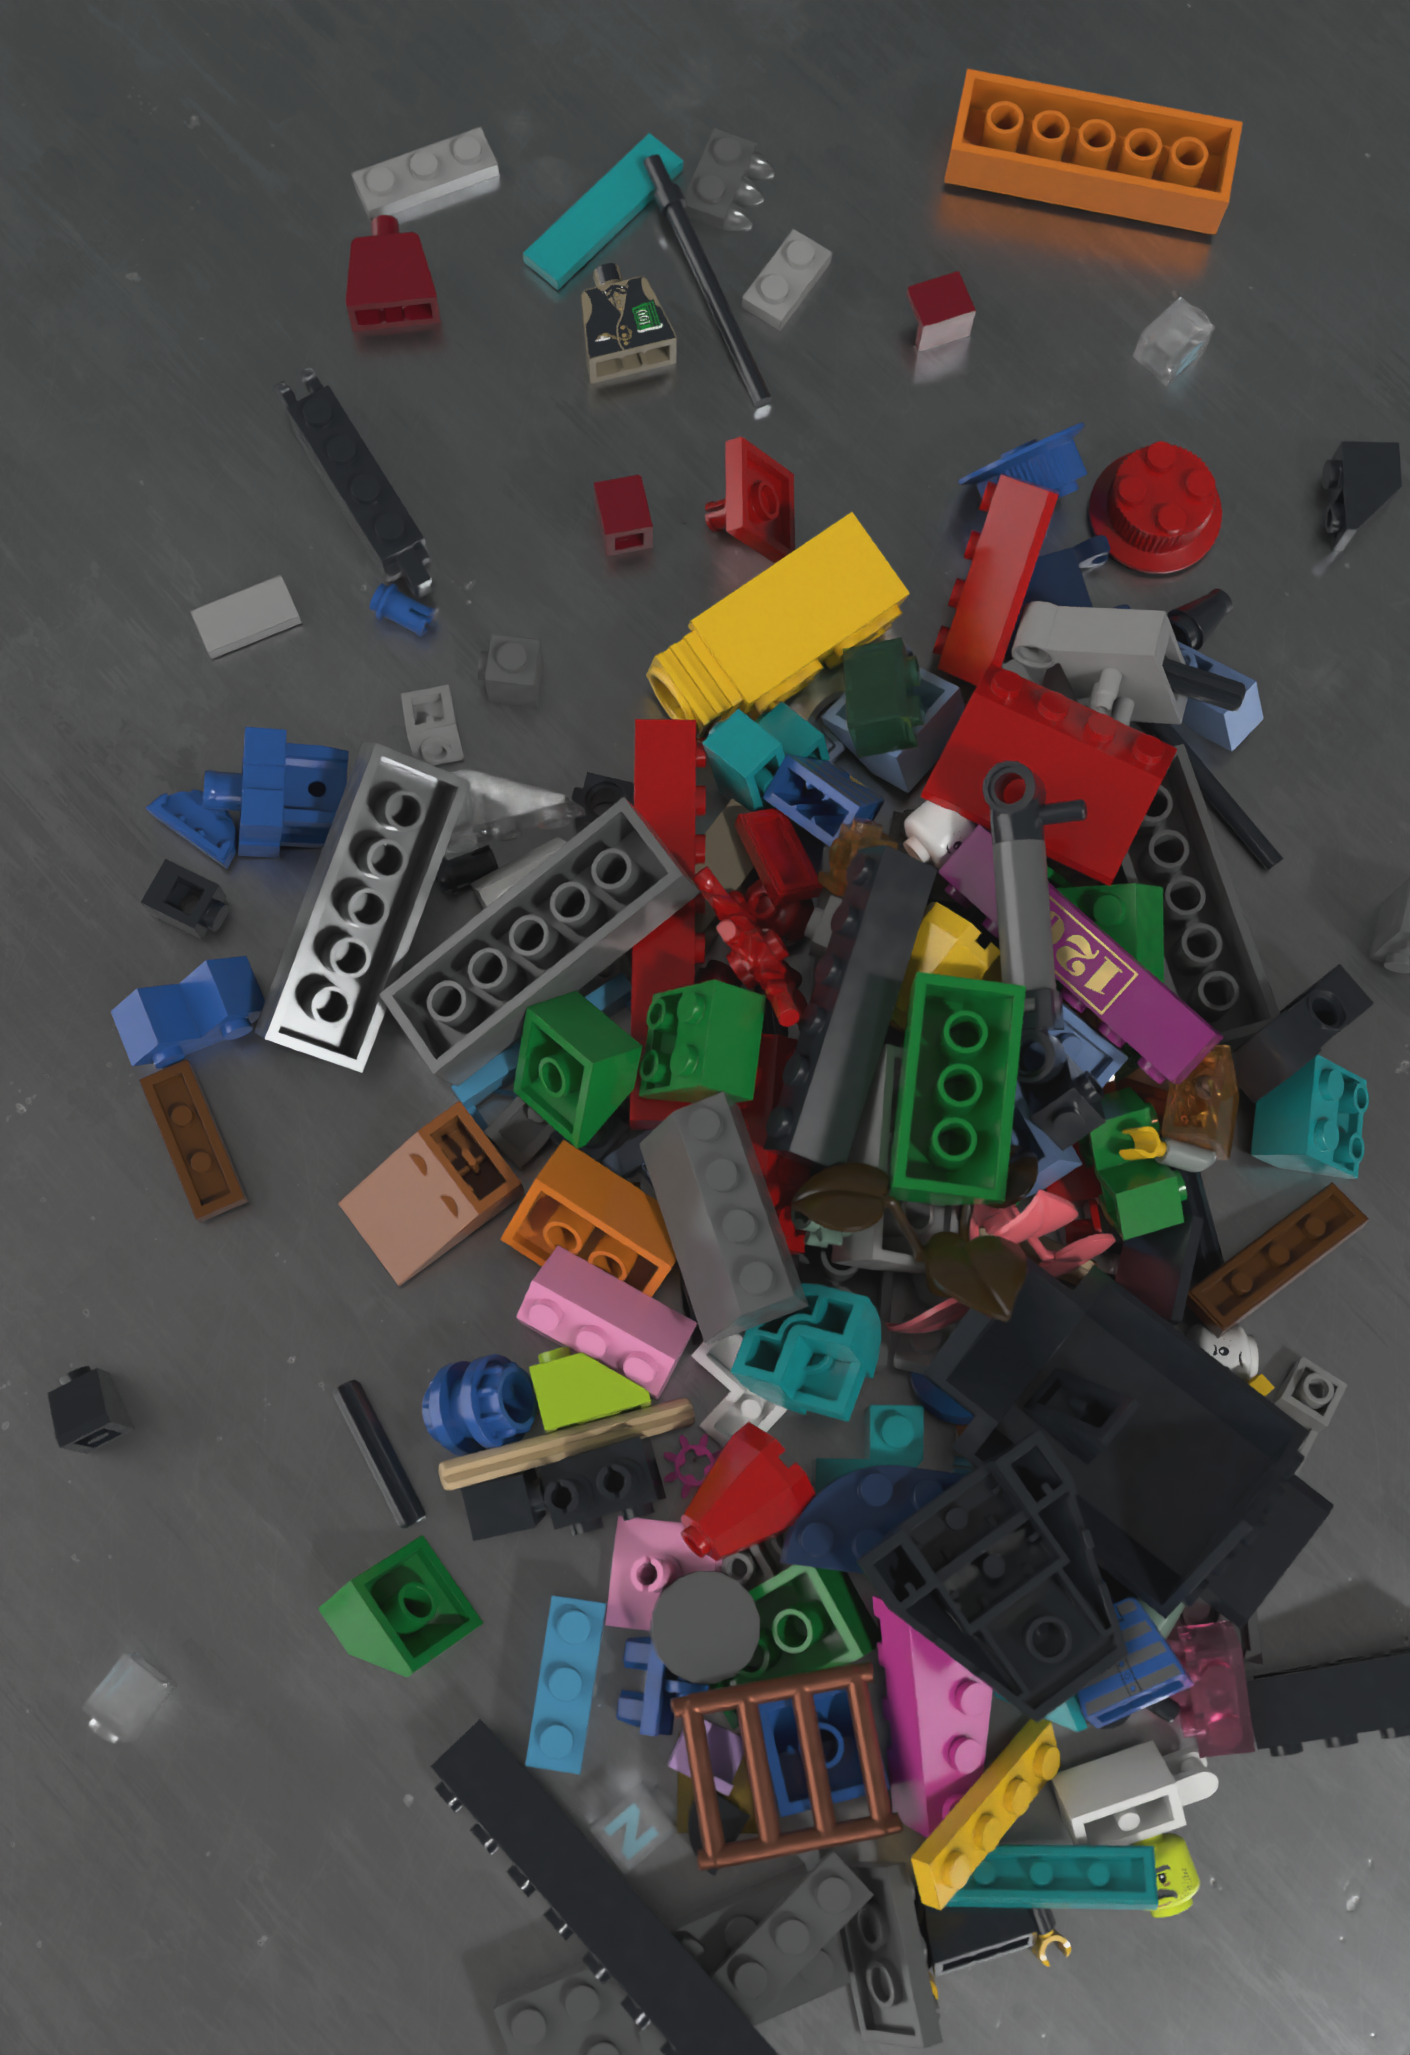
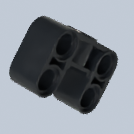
M1338 964L1280 1011V1015L1228 1055V1074L1249 1099L1255 1103L1313 1059L1322 1050L1321 1047L1363 1014L1374 1002L1343 966Z

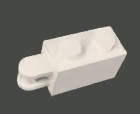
M1153 1740L1058 1772L1051 1779L1061 1818L1074 1845L1128 1846L1185 1826L1187 1824L1182 1806L1210 1797L1217 1790L1219 1784L1214 1771L1207 1767V1759L1200 1749L1188 1747L1162 1756Z

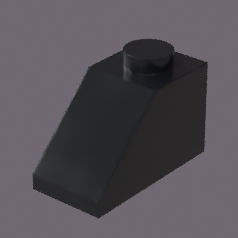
M90 1366L80 1367L62 1376L59 1379L62 1386L47 1393L55 1438L62 1449L88 1454L135 1430L109 1372L98 1368L91 1370Z

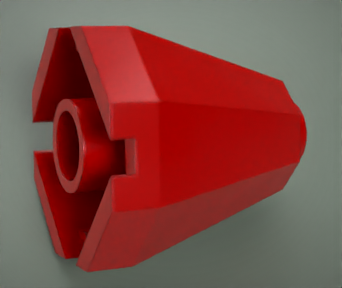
M747 1422L734 1433L725 1444L680 1518L685 1527L681 1532V1536L690 1550L700 1558L708 1555L713 1560L718 1561L788 1532L805 1507L816 1496L807 1474L799 1464L795 1462L788 1468L779 1458L786 1451L780 1442L750 1422Z

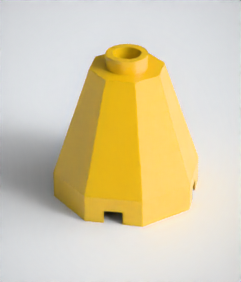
M930 902L928 906L926 905L889 1024L902 1034H905L910 988L917 972L1000 982L1002 980L1000 950L992 942L984 950L976 940L981 932L972 923L938 902Z

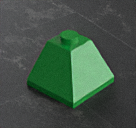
M423 1535L350 1580L318 1608L348 1654L407 1678L483 1624V1621Z

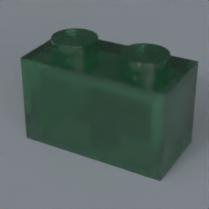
M902 637L844 648L843 662L847 728L858 757L918 747L917 726L924 725L925 719L920 695H914L913 688L921 685V673L916 655L908 657Z

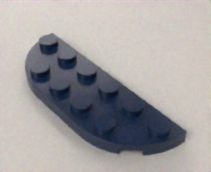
M899 1465L869 1466L844 1473L823 1487L805 1507L794 1525L789 1528L782 1548L780 1563L864 1574L856 1563L857 1559L893 1527L966 1474Z

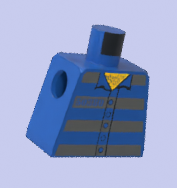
M786 754L762 797L835 851L860 843L884 804V799L838 765L830 761ZM806 781V786L809 790L802 792V786Z
M1110 1593L1129 1654L1078 1692L1085 1719L1097 1729L1194 1686L1191 1676L1149 1614L1135 1597H1129L1115 1603Z

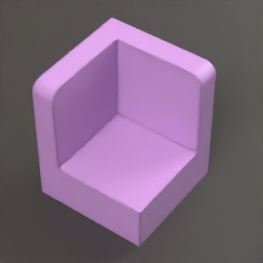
M704 1718L715 1787L717 1791L729 1796L733 1788L731 1782L744 1756L742 1738ZM682 1729L667 1764L669 1767L691 1777Z

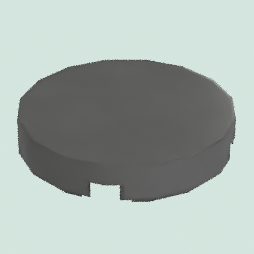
M694 1571L674 1579L659 1594L650 1620V1638L656 1656L671 1673L692 1683L715 1684L735 1676L750 1662L759 1642L760 1617L752 1596L738 1581L720 1572Z

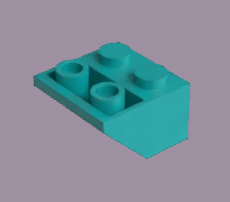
M1317 1054L1292 1076L1256 1102L1251 1156L1277 1168L1346 1179H1358L1359 1163L1362 1161L1365 1151L1362 1128L1364 1113L1369 1105V1093L1366 1087L1367 1080Z

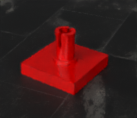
M742 436L725 441L726 498L706 503L705 511L708 512V514H705L706 524L715 533L726 529L727 533L773 563H777L795 550L794 474Z

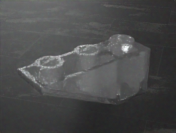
M468 769L452 772V774L471 781L449 840L447 850L454 853L468 852L477 848V843L491 839L496 841L518 839L523 835L522 831L538 827L541 829L562 828L568 825L569 819L584 816L585 809L564 794Z

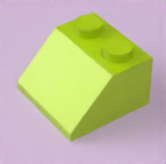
M569 1347L541 1353L538 1355L540 1364L529 1367L544 1429L547 1433L651 1406L648 1390L582 1352L572 1355Z

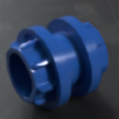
M499 1354L482 1356L472 1362L459 1361L443 1366L436 1373L434 1379L430 1381V1386L424 1394L422 1403V1414L427 1431L443 1448L457 1456H464L521 1441L525 1433L530 1431L538 1408L533 1382L529 1374L519 1367L516 1362H512Z

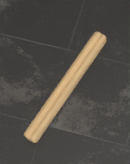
M684 1397L500 1447L441 1461L438 1464L440 1482L444 1490L458 1489L554 1463L563 1458L634 1437H650L691 1426L695 1422V1414L689 1398Z

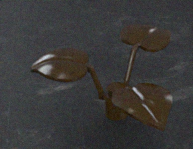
M1010 1145L1005 1202L986 1205L997 1209L1007 1208L1018 1203L1030 1193L1038 1176V1158L1032 1150H1026L1018 1145ZM843 1163L828 1167L809 1178L794 1195L791 1202L792 1210L803 1213L814 1223L824 1228L838 1232H859L872 1227L883 1217L884 1207L888 1208L914 1251V1260L925 1263L926 1283L930 1292L939 1297H952L973 1310L1001 1321L1008 1322L1015 1300L1026 1279L1028 1270L1027 1258L1024 1251L1017 1244L999 1236L982 1235L968 1241L972 1211L975 1204L963 1205L958 1234L950 1231L938 1232L929 1239L926 1245H922L898 1201L893 1196L886 1195L890 1187L888 1174L875 1166L864 1163Z

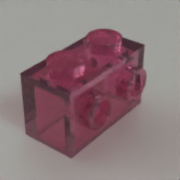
M1230 1621L1177 1627L1180 1652L1174 1653L1194 1682V1686L1185 1689L1187 1704H1179V1718L1184 1739H1194L1199 1758L1255 1752L1242 1647L1233 1624Z

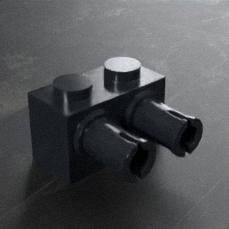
M647 1436L634 1437L538 1467L545 1492L544 1503L550 1511L554 1530L570 1526L573 1536L604 1528L601 1517L620 1511L624 1521L655 1513L652 1502L666 1498L650 1437Z

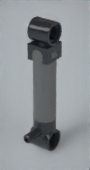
M1004 761L991 768L983 782L984 798L989 804L1001 976L1002 983L1026 986L1017 1080L1024 1083L1044 1085L1057 1078L1065 1068L1066 1063L1064 1046L1056 1037L1048 1032L1064 1030L1062 992L1056 991L1044 825L1083 821L1087 818V805L1083 799L1045 804L1047 792L1041 778L1030 768L1018 761ZM1024 779L1026 790L1023 797L1016 803L1006 804L1004 791L1007 785L1014 780ZM1038 1042L1045 1050V1062L1040 1069L1030 1072L1024 1065L1023 1055L1028 1046Z

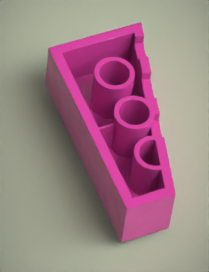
M872 1596L874 1616L880 1618L882 1641L877 1642L879 1665L885 1667L887 1696L882 1697L884 1719L890 1721L892 1745L887 1748L893 1812H898L903 1824L928 1838L983 1774L993 1689L891 1612L880 1596Z

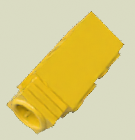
M851 512L692 619L688 625L691 632L685 635L679 642L670 645L663 653L660 652L654 656L646 676L657 699L671 719L696 720V737H702L709 733L718 722L727 720L737 709H740L755 721L763 713L770 712L781 701L784 702L815 680L814 676L824 668L822 665L826 664L830 670L856 651L888 631L892 627L891 623L903 614L899 606L910 593L854 513Z

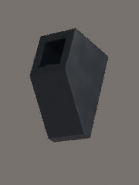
M1342 441L1331 460H1326L1323 469V486L1325 489H1330V504L1326 510L1325 528L1327 533H1332L1333 551H1343L1388 508L1401 489L1399 442Z

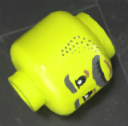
M1162 1833L1130 1844L1129 1846H1154L1159 1905L1157 1910L1144 1911H1150L1152 1917L1163 1918L1178 1914L1191 1907L1193 1904L1192 1896L1198 1891L1200 1880L1184 1838L1174 1833Z

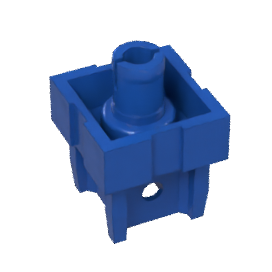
M245 727L242 773L205 771L203 809L240 811L238 856L278 858L280 846L321 848L325 844L347 785L349 751L322 745L286 743L287 730Z

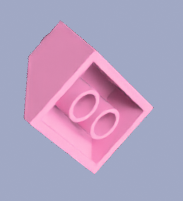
M560 1246L556 1247L532 1280L516 1316L522 1325L561 1347H569L570 1351L574 1354L584 1353L648 1390L650 1397L657 1401L662 1395L698 1324Z

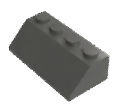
M723 1091L672 1112L639 1145L704 1343L709 1345L809 1306L740 1107Z

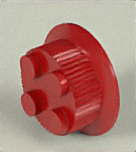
M1158 441L1151 444V446L1146 445L1145 448L1141 447L1140 450L1123 455L1102 471L1093 486L1089 499V519L1095 536L1104 535L1110 545V553L1108 554L1131 569L1145 573L1165 574L1190 567L1203 558L1210 550L1221 528L1222 505L1217 487H1215V478L1211 471L1208 470L1209 467L1205 466V462H1202L1201 458H1197V454H1193L1187 448L1177 447L1176 444L1172 446L1170 443Z

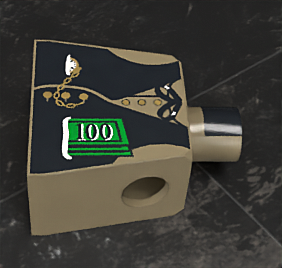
M606 263L597 267L592 274L596 287L585 289L581 293L590 384L676 363V334L648 280L641 276L623 280L620 268L615 263Z

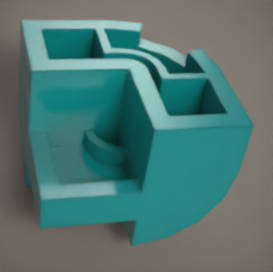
M801 1283L809 1306L746 1330L730 1372L748 1390L785 1409L806 1415L808 1410L849 1422L864 1378L873 1379L879 1359L881 1321L878 1312L866 1296L818 1284Z

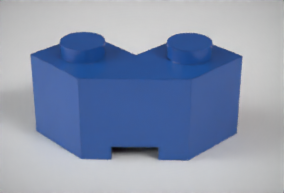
M247 956L205 960L179 984L136 988L111 1011L132 1067L154 1063L155 1068H166L182 1061L188 1054L222 1040L240 1038L253 1030L252 1023L259 1019L265 1000Z

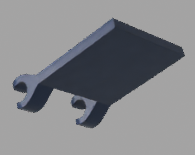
M1104 535L1094 536L1071 548L1037 558L1005 654L1007 662L1014 659L1011 651L1023 608L1026 604L1042 601L1057 606L1093 608L1080 568L1097 567L1108 561L1110 545ZM1126 604L1113 607L1115 609H1131Z

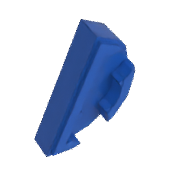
M192 789L191 792L180 791L171 795L165 793L145 807L152 816L225 869L229 867L236 854L238 836L232 816L228 810L203 809V791Z

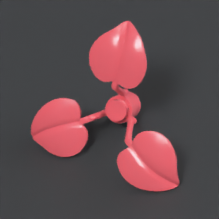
M1042 1189L1038 1190L1032 1202L1021 1214L1016 1204L1002 1209L992 1208L986 1204H975L969 1228V1241L979 1236V1227H985L987 1234L1005 1238L1015 1244L1027 1239L1041 1260H1043L1038 1265L1053 1277L1067 1274L1079 1268L1116 1242L1114 1235L1103 1233L1077 1240L1059 1251L1046 1249L1038 1237L1049 1234L1077 1218L1078 1212L1071 1202ZM950 1298L902 1324L885 1322L889 1331L909 1334L933 1332L961 1320L970 1307Z

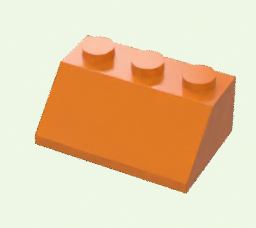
M565 1140L561 1142L535 1178L500 1239L541 1267L556 1247L560 1246L651 1298L677 1260L658 1201Z

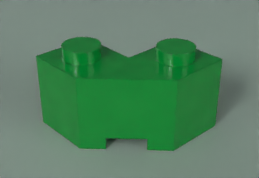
M1131 1087L1105 1094V1098L1101 1100L1106 1122L1078 1140V1145L1086 1169L1093 1167L1095 1175L1101 1183L1102 1194L1099 1195L1098 1200L1106 1219L1123 1240L1183 1223L1184 1217L1181 1201L1187 1199V1191L1180 1172L1177 1169L1171 1170L1167 1165L1158 1163L1155 1157L1125 1160L1119 1154V1150L1135 1148L1134 1139L1131 1135L1122 1133L1123 1129L1148 1126L1153 1127L1159 1132V1120L1153 1105L1150 1102L1145 1103Z

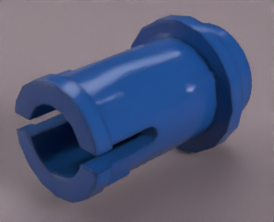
M381 583L376 589L369 605V609L376 612L377 619L383 620L386 617L415 632L420 637H423L428 630L425 624L430 625L435 615L434 608L427 607L404 595V593L398 591V586L394 583L390 586Z

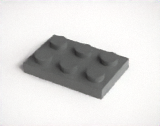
M844 1861L873 1893V1896L840 1929L847 1968L853 1982L851 1983L862 2040L923 2049L942 2043L943 2039L939 2025L940 2008L932 1992L926 1963L927 1947L920 1934L914 1906L915 1890L912 1880L908 1876L905 1862Z

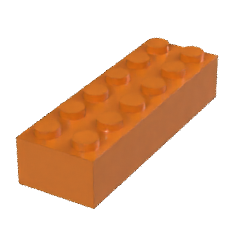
M967 69L944 182L1216 235L1229 204L1243 122Z

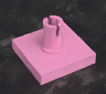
M618 1516L605 1625L650 1631V1620L657 1598L674 1579L694 1571L721 1573L723 1559L715 1561L708 1555H705L703 1558L695 1555L681 1536V1532L685 1529L683 1523L644 1518L624 1521L622 1516Z

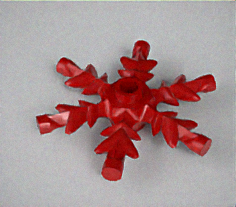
M708 866L701 869L691 879L721 921L716 929L723 941L733 950L726 955L730 966L748 989L753 988L757 984L762 986L782 1026L789 1027L795 1023L799 1026L801 1014L808 1006L804 995L797 989L802 983L801 974L784 961L785 958L790 956L788 948L773 929L765 934L760 926L757 925L756 918L751 913L740 891L727 893Z

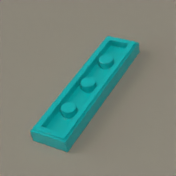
M649 133L523 253L524 263L555 289L559 290L654 199L656 191L643 165L644 160L651 155L659 154L671 180L683 171V160Z
M998 1844L969 1876L964 1887L958 1890L944 1907L1157 1910L1159 1904L1154 1846Z

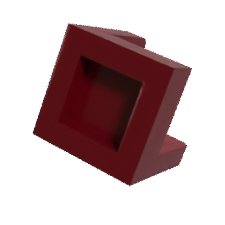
M959 270L908 287L906 296L919 324L915 340L919 351L970 336L976 309Z
M632 475L594 482L595 508L606 556L653 548V524L642 477L640 475Z

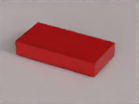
M777 808L738 814L734 826L773 906L817 898L823 889V885L789 817Z

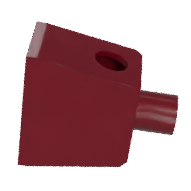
M380 215L373 218L371 221L372 236L356 237L351 241L346 308L352 332L441 323L437 294L419 235L415 232L400 233L399 222L394 216Z

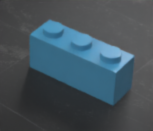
M552 1595L525 1766L581 1774L607 1610L606 1602Z

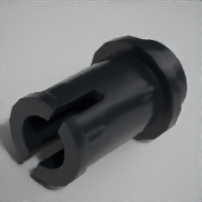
M485 845L449 860L446 856H443L435 879L442 894L451 891L455 895L459 893V888L465 887L499 868L490 845Z

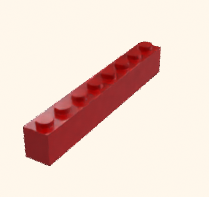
M635 719L634 807L644 816L691 878L695 875V865H705L706 834H695L696 816L706 815V785H696V768H706V752L703 746L706 737H696V720ZM699 893L632 947L631 1037L642 1045L635 1086L630 1093L631 1130H654L672 1112L692 1104L689 1102L640 1097L641 1077L639 1068L645 1054L648 1034L647 1012L652 1003L653 994L698 984V982H694L695 963H705V933L695 932V914H705V897L702 893Z

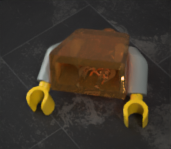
M1217 1044L1181 1084L1170 1082L1161 1131L1163 1137L1161 1139L1153 1127L1145 1126L1122 1130V1133L1131 1135L1135 1143L1134 1149L1119 1150V1154L1123 1159L1140 1160L1155 1157L1158 1163L1188 1172L1205 1170L1212 1166L1215 1160H1229L1239 1104V1089L1230 1045Z

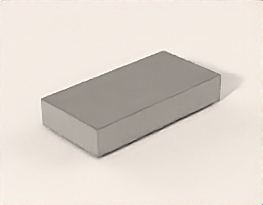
M282 575L190 611L211 659L302 623Z

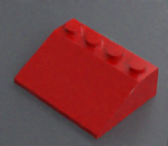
M991 663L974 690L920 797L945 809L955 811L962 817L991 830L989 804L985 801L983 794L984 779L988 771L996 764L1004 761H1018L1035 772L1044 782L1047 792L1045 804L1083 799L1087 805V818L1083 821L1044 825L1046 856L1111 886L1178 749L1154 736L1147 735L1114 720L1109 715L1099 713L1065 697L1061 693L1051 691L1019 676L1013 671ZM1024 779L1014 780L1007 785L1004 791L1006 804L1016 803L1023 797L1026 790Z

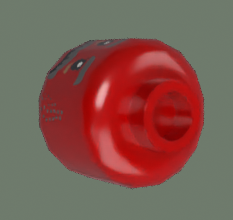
M761 879L755 881L747 889L744 898L751 913L756 918L757 925L760 926L765 934L773 929L786 947L800 942L805 937L806 927L814 911L812 899L773 906Z

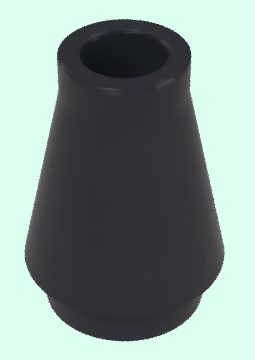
M1215 588L1208 594L1169 611L1167 616L1176 640L1198 651L1224 617L1232 611L1233 603L1225 591Z

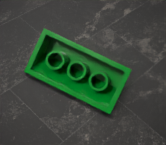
M923 972L916 973L909 994L889 1173L890 1187L887 1195L893 1196L896 1200L940 1206L1005 1202L1026 986Z

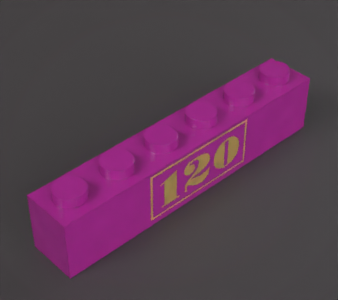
M979 824L938 873L949 882V885L944 890L965 909L968 910L974 904L987 916L982 925L999 939L991 831ZM1048 882L1055 978L1064 985L1059 990V992H1062V997L1079 1012L1082 1013L1088 1007L1103 1021L1097 1028L1116 1046L1122 1048L1128 1043L1142 1055L1137 1062L1138 1066L1156 1082L1162 1084L1167 1078L1172 1083L1181 1084L1219 1043L1223 1036Z

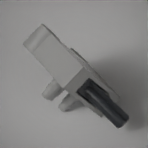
M1042 601L1030 602L1023 608L1011 651L1012 657L1020 664L1035 669H1046L1043 687L1061 693L1065 697L1099 713L1109 715L1114 720L1128 726L1130 721L1181 725L1188 697L1232 712L1237 711L1246 693L1245 685L1241 682L1186 665L1167 613L1161 610L1057 606Z

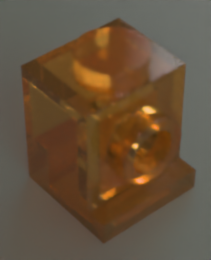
M853 818L852 824L842 823L839 837L834 839L830 847V871H820L817 881L834 895L843 897L848 884L846 879L847 869L851 860L857 855L858 849L888 845L897 850L899 843L883 833V825L878 822L864 818Z

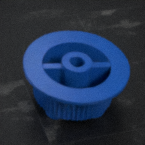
M1081 422L1040 441L1033 439L1001 454V459L957 481L959 485L976 484L983 498L988 481L998 483L1000 475L1003 473L1059 491V499L1078 490L1079 487L1076 479L1088 474L1073 440L1085 427V424Z

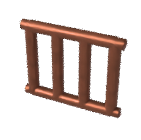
M871 1662L836 1666L691 1693L671 1699V1710L675 1713V1719L681 1718L703 1846V1849H698L697 1866L700 1871L714 1868L721 1869L868 1841L903 1832V1823L899 1818L898 1812L892 1813L868 1688V1683L873 1682L874 1674ZM846 1688L870 1816L836 1822L813 1694ZM791 1699L814 1826L781 1832L758 1705ZM736 1709L759 1837L725 1843L703 1715Z

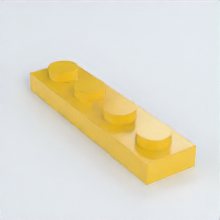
M1030 1719L913 1854L911 1862L923 1904L942 1910L954 1894L964 1887L969 1876L988 1853L997 1847L1002 1836L1016 1819L1026 1812L1031 1801L1045 1784L1055 1777L1061 1762L1051 1721L1042 1719L1037 1723Z

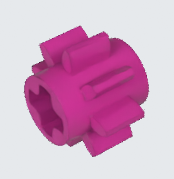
M682 1434L679 1436L682 1450L678 1455L671 1452H664L663 1458L671 1463H675V1471L668 1473L664 1477V1481L668 1483L678 1479L683 1484L681 1490V1498L683 1499L689 1495L691 1488L700 1487L722 1451L718 1450L711 1454L706 1448L708 1443L707 1434L701 1437L699 1445H689L687 1438ZM693 1452L697 1459L704 1457L708 1459L709 1465L703 1470L704 1479L696 1481L692 1474L686 1476L681 1474L680 1468L686 1464L685 1455L687 1453Z

